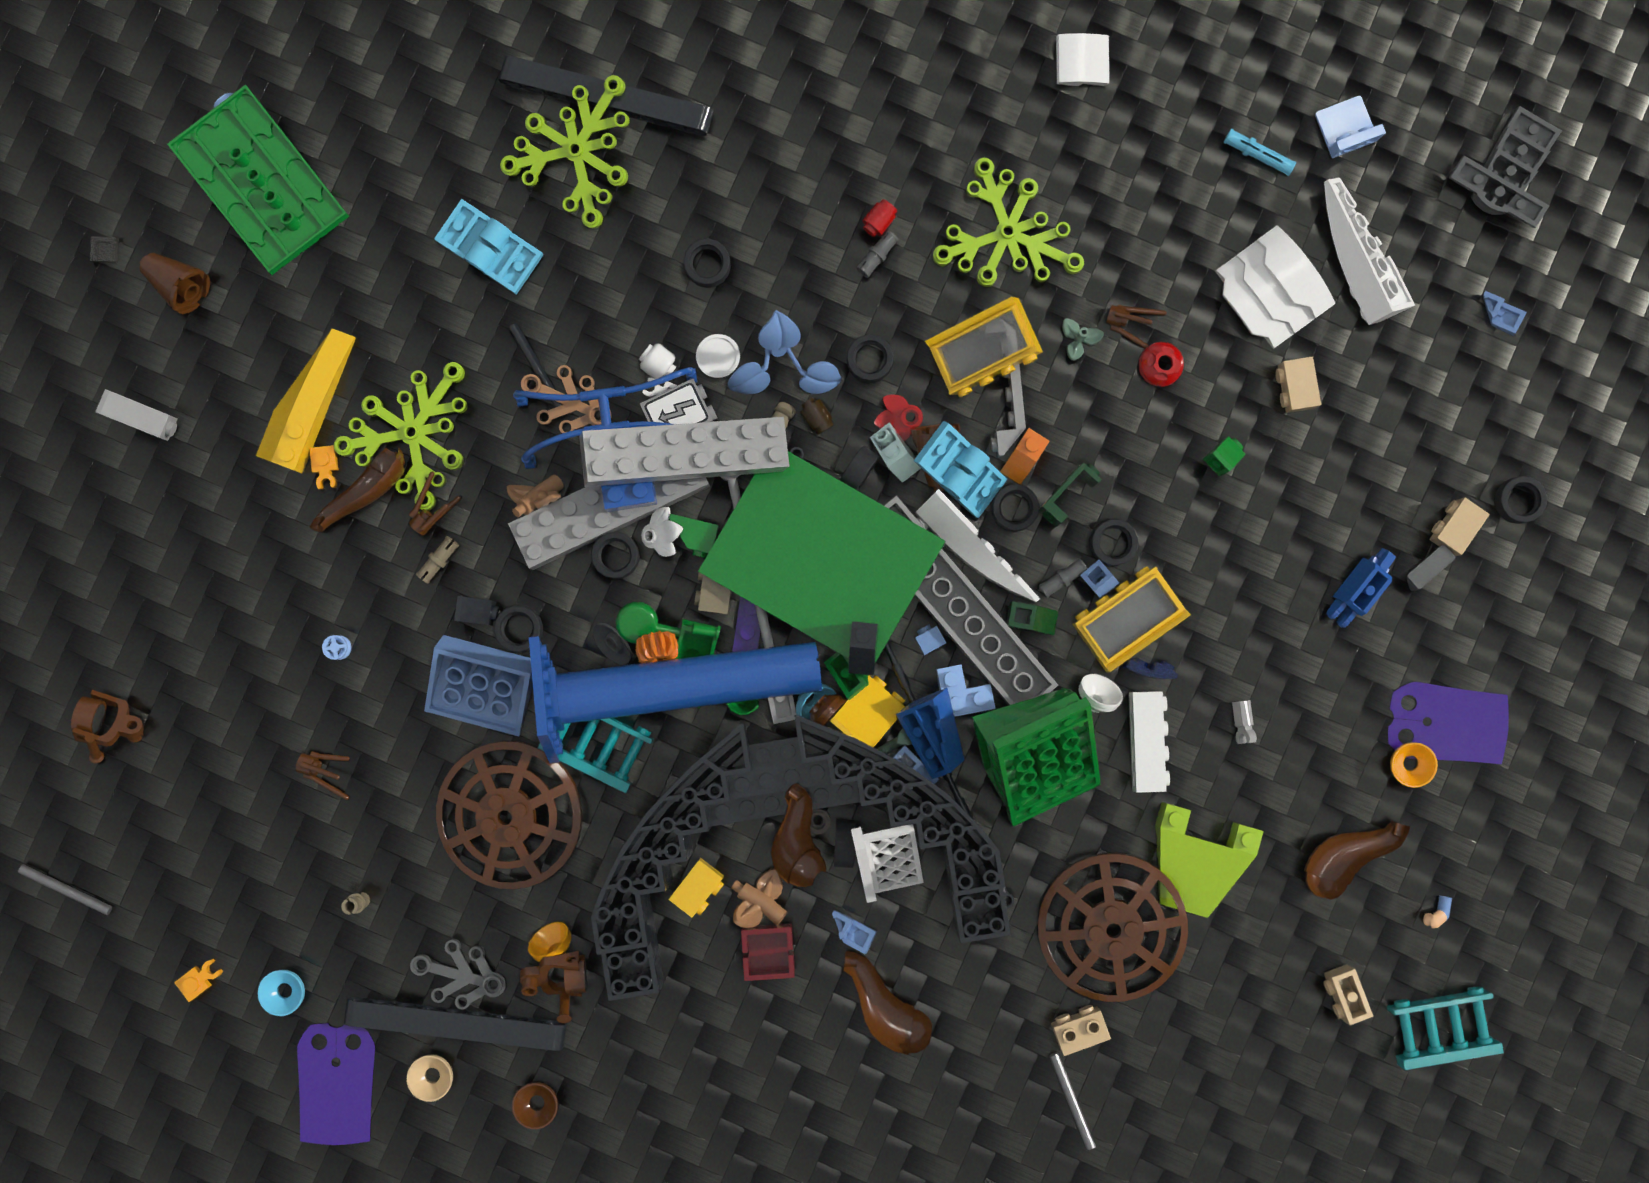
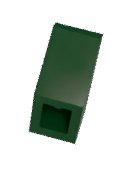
M1012 601L1009 603L1006 624L1011 628L1054 635L1058 611Z

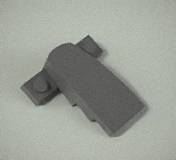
M1519 106L1501 133L1484 167L1470 158L1462 156L1449 179L1473 192L1471 198L1482 211L1491 215L1508 213L1532 228H1536L1549 205L1524 190L1538 173L1537 170L1551 152L1549 150L1562 130Z

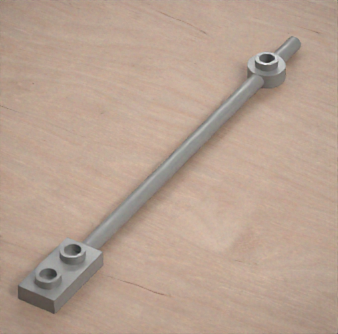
M740 475L720 476L728 481L732 504L735 509L741 498L737 481ZM755 605L764 648L774 647L767 612ZM793 695L768 698L773 724L795 720L794 715L797 714Z

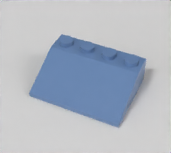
M443 635L434 647L424 711L520 736L533 689L531 659Z

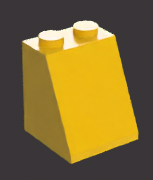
M868 675L869 685L851 700L847 699L830 721L844 734L854 737L874 748L898 719L896 714L905 707L903 705L905 700L895 691L892 694L886 691L884 687L887 684L877 675L873 678Z

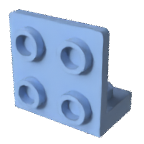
M1361 96L1325 108L1315 114L1332 158L1377 142L1386 133L1383 124L1373 126Z

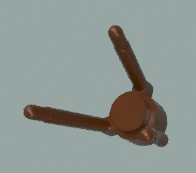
M1120 304L1118 306L1111 305L1106 324L1111 325L1110 330L1120 333L1143 348H1147L1149 345L1122 329L1120 325L1125 327L1127 320L1152 324V320L1131 315L1130 312L1151 315L1167 314L1164 310L1126 307Z
M430 472L413 510L409 513V516L412 517L409 525L421 535H425L436 521L461 500V497L457 496L449 504H444L433 515L425 509L421 512L419 511L434 477V472Z
M313 751L310 755L305 753L300 755L296 763V772L302 773L304 778L316 782L343 799H349L347 794L315 776L319 773L338 780L340 776L322 769V762L318 760L349 761L350 758L348 756L320 754Z

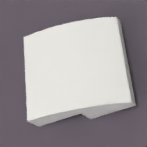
M1058 34L1056 36L1057 84L1080 86L1082 84L1106 86L1109 84L1108 35Z

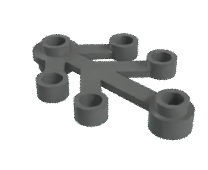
M457 939L447 941L445 951L451 955L458 969L432 962L430 957L425 954L417 955L410 963V969L415 975L422 976L427 972L455 979L446 986L437 987L432 991L431 998L436 1003L443 1002L448 995L469 983L480 986L469 994L462 993L456 997L455 1005L460 1010L466 1009L473 1001L484 995L497 997L503 993L506 987L505 978L498 972H492L484 958L485 950L479 945L473 946L468 953L469 958L476 962L482 976L474 974L460 951L461 943ZM451 942L457 945L456 951L449 949ZM474 949L480 951L481 956L479 958L473 956ZM419 960H424L426 962L425 968L419 967ZM490 980L497 981L498 987L492 988ZM436 991L443 993L442 999H438L435 996ZM459 998H466L467 1004L465 1006L461 1005Z

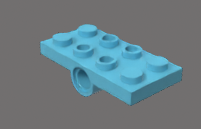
M463 199L460 200L434 238L436 242L516 295L544 255L541 251L512 233L506 226L488 217Z
M945 421L941 423L914 459L917 465L977 518L981 516L1007 481V478L989 462L990 458L983 451L971 445L956 429Z

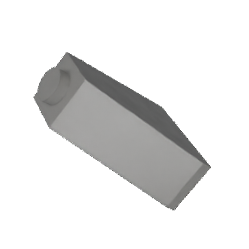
M106 389L96 409V413L167 441L174 435L177 429L176 421L178 418Z

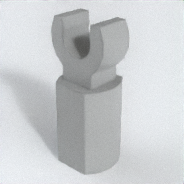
M1251 700L1232 702L1235 727L1238 728L1236 733L1237 744L1256 742V733L1252 729L1254 723Z

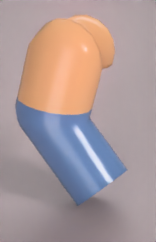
M1439 895L1437 911L1434 914L1426 913L1424 915V925L1438 928L1447 921L1450 915L1452 898Z

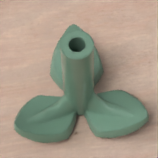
M1064 319L1062 328L1065 337L1075 340L1067 345V354L1071 360H1077L1083 355L1084 348L1082 342L1092 346L1097 344L1104 336V332L1097 328L1083 327L1080 329L1079 324L1074 320Z
M903 728L896 738L880 746L877 750L888 754L902 745L907 746L912 743Z

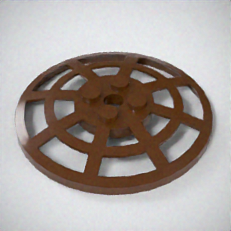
M499 741L478 747L463 756L451 768L439 790L436 804V822L443 847L461 871L487 886L499 889H520L543 882L566 864L576 848L582 829L583 810L574 780L560 762L549 763L545 752L532 744L520 741ZM502 749L523 752L517 766L497 765L488 768L483 756L484 753ZM532 755L549 765L563 783L549 790L547 785L538 776L527 770ZM474 759L479 773L475 774L465 784L460 794L447 789L455 774L467 762ZM497 773L514 774L510 787L504 786L496 788L491 775ZM523 778L532 782L542 794L530 799L526 793L520 790ZM482 780L487 794L480 802L467 798L472 787ZM567 792L571 800L573 812L571 833L556 829L557 808L554 799ZM444 799L456 804L455 822L459 834L448 840L442 821ZM545 803L548 806L549 812L548 827L536 823L535 808ZM463 807L476 812L477 826L465 831L463 825ZM503 810L510 812L512 816L510 823H504L501 820L500 813ZM531 833L544 836L545 838L541 845L532 854H529L523 841ZM482 835L485 840L491 843L488 856L478 851L470 840ZM552 840L567 843L559 859L548 870L541 873L534 861L547 850ZM464 844L466 849L475 858L485 863L483 877L466 867L455 855L452 848ZM501 847H514L520 857L519 860L515 861L497 860ZM525 866L532 877L526 881L513 883L492 880L495 867L512 869Z
M1101 853L1074 862L1053 880L1040 906L1038 937L1042 953L1049 967L1066 986L1094 1000L1123 1002L1151 993L1174 973L1186 949L1188 918L1178 890L1170 879L1157 867L1132 855ZM1109 862L1131 864L1144 869L1150 874L1142 885L1128 879L1112 878ZM1095 864L1100 865L1101 879L1086 884L1076 893L1063 884L1079 870ZM1158 880L1172 895L1178 908L1179 916L1164 917L1160 904L1150 893ZM1113 886L1129 888L1136 891V894L1129 903L1115 899ZM1103 887V901L1091 907L1082 900L1089 892ZM1058 892L1068 901L1062 915L1061 931H1046L1047 912L1052 898ZM1144 899L1154 909L1157 920L1142 922L1137 909ZM1076 907L1086 915L1083 929L1069 930V920L1073 909ZM1115 923L1120 926L1121 930L1118 935L1110 936L1107 934L1106 929L1110 924ZM1181 926L1179 948L1171 965H1168L1158 958L1165 944L1166 929ZM1159 930L1157 944L1153 953H1151L1141 945L1144 932ZM1085 939L1091 951L1083 961L1074 952L1070 940ZM1047 942H1063L1067 955L1077 966L1069 977L1055 963ZM1135 953L1145 960L1138 968L1124 973L1123 959ZM1099 957L1112 960L1114 974L1101 973L1093 970L1091 967ZM1151 966L1163 973L1157 981L1148 987L1127 994L1125 980H1130L1143 974ZM1085 974L1099 980L1115 982L1117 995L1094 993L1080 987L1076 983Z

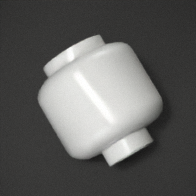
M659 343L654 346L650 344L639 358L641 361L640 368L654 379L668 375L676 368L673 365L675 355Z

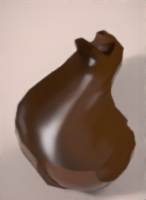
M385 448L380 452L363 474L347 490L320 511L311 523L310 528L314 531L322 532L337 520L364 508L384 495L404 475L405 460L401 449L399 448L398 452H392Z
M796 783L786 792L785 799L788 807L772 841L771 857L774 868L785 882L799 887H807L813 885V880L818 873L822 871L826 873V864L821 856V851L811 838L812 798L802 786Z
M1391 821L1383 829L1369 832L1342 833L1327 838L1316 847L1304 868L1308 889L1314 895L1330 900L1338 898L1345 892L1355 874L1364 865L1401 847L1408 836L1410 826Z
M846 951L843 971L853 978L859 994L864 1019L871 1034L882 1045L894 1052L909 1055V1053H918L924 1050L931 1040L932 1023L929 1017L922 1011L914 1009V1006L903 1003L886 988L875 967L866 957L855 952Z

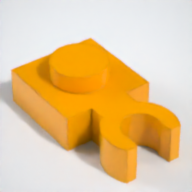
M334 445L309 448L312 473H319V477L316 480L317 488L323 490V482L326 479L330 480L331 488H336L337 480L332 476V471H339Z
M214 959L206 961L202 966V970L196 966L174 982L188 1002H191L212 986L208 979L217 978L223 973L222 969L215 973L210 971V965L215 962Z

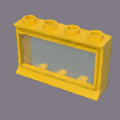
M1010 297L925 341L933 354L949 390V395H958L959 397L971 393V388L978 384L982 387L993 382V377L1000 373L1002 376L1012 373L1016 370L1014 366L1022 362L1024 365L1036 361L1038 359L1036 355L1043 352L1020 299L1016 297Z
M1147 566L1135 574L1137 579L1130 584L1127 580L1115 588L1117 593L1109 598L1106 594L1095 602L1096 608L1090 612L1088 609H1085L1075 616L1077 621L1072 625L1106 672L1116 669L1191 615L1157 570V567L1151 569Z

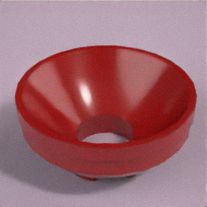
M1157 342L1149 345L1144 349L1139 358L1141 376L1146 382L1157 387L1168 386L1174 383L1182 374L1184 367L1181 352L1177 347L1166 342ZM1161 356L1170 358L1171 367L1168 370H1162L1159 367L1158 361Z

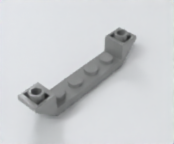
M1000 317L979 327L980 331H984V338L1004 336V339H1000L1001 353H1006V357L1018 351L1016 330ZM1019 364L1014 366L1015 371L1004 375V378H1008L1009 387L1005 388L1006 402H1011V412H1008V424L1013 426V430L996 431L994 438H991L992 453L996 452V458H1002L1026 429Z

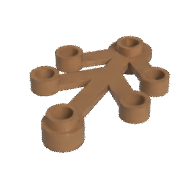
M561 365L557 369V376L562 380L567 394H578L571 377V368L567 365ZM563 368H567L569 370V375L567 377H562L560 375V371ZM533 374L524 376L521 381L523 391L563 394L543 385L541 380ZM585 375L580 378L579 385L583 390H595V382L591 376ZM588 378L591 380L590 387L583 386L582 382L584 379ZM531 380L536 382L534 389L528 388V382ZM598 399L590 400V405L580 400L557 401L564 405L548 411L541 410L537 413V421L542 425H547L552 419L574 411L586 414L573 421H562L559 425L561 433H566L562 429L565 423H570V431L589 424H601V420L595 418V413L600 411ZM542 413L549 415V419L546 422L540 420Z

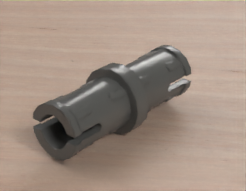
M886 230L875 246L869 248V253L856 267L857 271L864 277L869 278L880 262L886 260V255L898 242V238L892 232Z
M1079 558L1065 569L1057 570L1056 575L1040 584L1039 587L1048 598L1062 587L1070 586V582L1079 577L1088 568Z

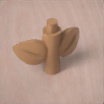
M552 475L535 487L525 485L506 486L508 495L517 503V506L512 510L513 514L516 517H520L522 514L529 515L536 508L539 509L549 505L550 502L554 503L561 498L559 491L564 487L562 480L558 476Z
M775 868L764 872L757 879L755 887L748 883L743 885L738 880L732 885L731 888L738 893L737 897L743 901L737 905L734 911L733 920L736 925L743 928H753L759 925L764 914L771 922L778 926L787 914V911L774 901L781 895L783 889L782 878Z

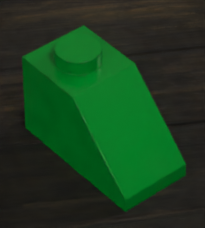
M1228 436L1212 449L1203 460L1220 477L1230 472L1245 456V453L1242 451V444L1237 439H1231Z
M670 514L669 519L683 527L680 537L686 547L693 551L692 555L706 558L718 537L720 526Z
M836 652L824 662L848 700H851L869 685L868 675L849 673V659Z

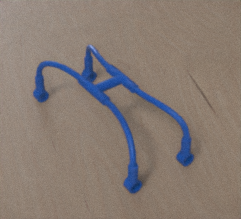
M684 368L658 379L631 387L604 388L579 392V394H546L516 390L513 393V397L516 399L517 406L528 405V398L556 401L580 400L581 402L598 399L601 424L585 426L584 429L556 435L528 449L521 457L525 468H536L535 452L558 441L580 436L582 431L674 425L671 423L649 421L611 423L608 398L625 396L627 393L645 390L686 375L687 381L694 379L695 383H697L696 368Z

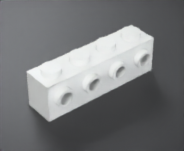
M1161 691L1129 692L1132 791L1166 792V786L1170 785L1169 771H1166L1165 761L1169 760V748L1165 746L1164 736H1168V723L1164 721L1163 711H1167V698L1163 696Z

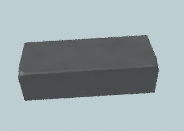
M1441 545L1407 575L1411 591L1420 590L1455 560V555L1446 545Z

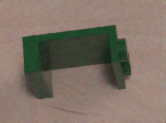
M1083 462L1039 508V513L1054 527L1060 525L1068 515L1053 502L1077 476L1091 488L1102 480L1098 476L1100 472L1093 465H1086Z

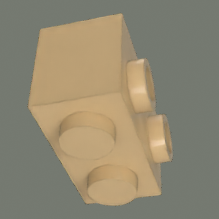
M1313 357L1288 360L1280 363L1278 369H1276V379L1278 383H1281L1280 403L1283 408L1285 407L1286 413L1315 409L1321 406Z
M1466 497L1453 500L1445 510L1447 515L1443 521L1439 520L1434 525L1431 531L1434 534L1429 539L1439 547L1446 545L1455 556L1464 553L1490 515Z
M1346 964L1324 973L1326 978L1324 986L1327 993L1334 998L1333 1010L1338 1019H1342L1347 1024L1352 1025L1373 1017L1355 968Z
M1088 1005L1079 1009V1013L1071 1016L1069 1014L1060 1015L1055 1018V1022L1051 1023L1058 1045L1064 1056L1111 1039L1101 1010L1097 1006Z

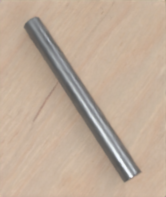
M24 864L18 870L19 874L105 915H109L112 910V906Z
M1058 1052L1053 1053L1049 1058L1087 1150L1093 1149L1096 1145Z

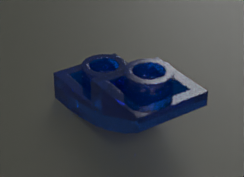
M1137 657L1134 660L1128 659L1122 667L1135 674L1156 679H1177L1179 675L1173 671L1175 667L1165 661L1160 663L1153 662L1148 669V663Z

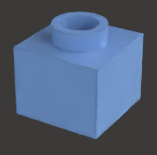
M1097 560L1080 575L1100 599L1119 584L1117 579L1100 560Z
M930 624L918 630L919 636L914 638L923 655L946 644L938 627L931 628Z

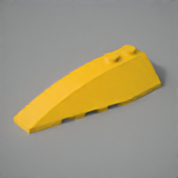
M331 329L274 409L257 451V457L303 474L310 456L309 448L314 446L356 337Z

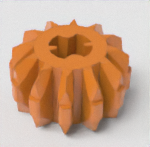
M658 631L638 638L636 640V655L639 662L648 663L675 659L678 656V642L675 634L668 631Z

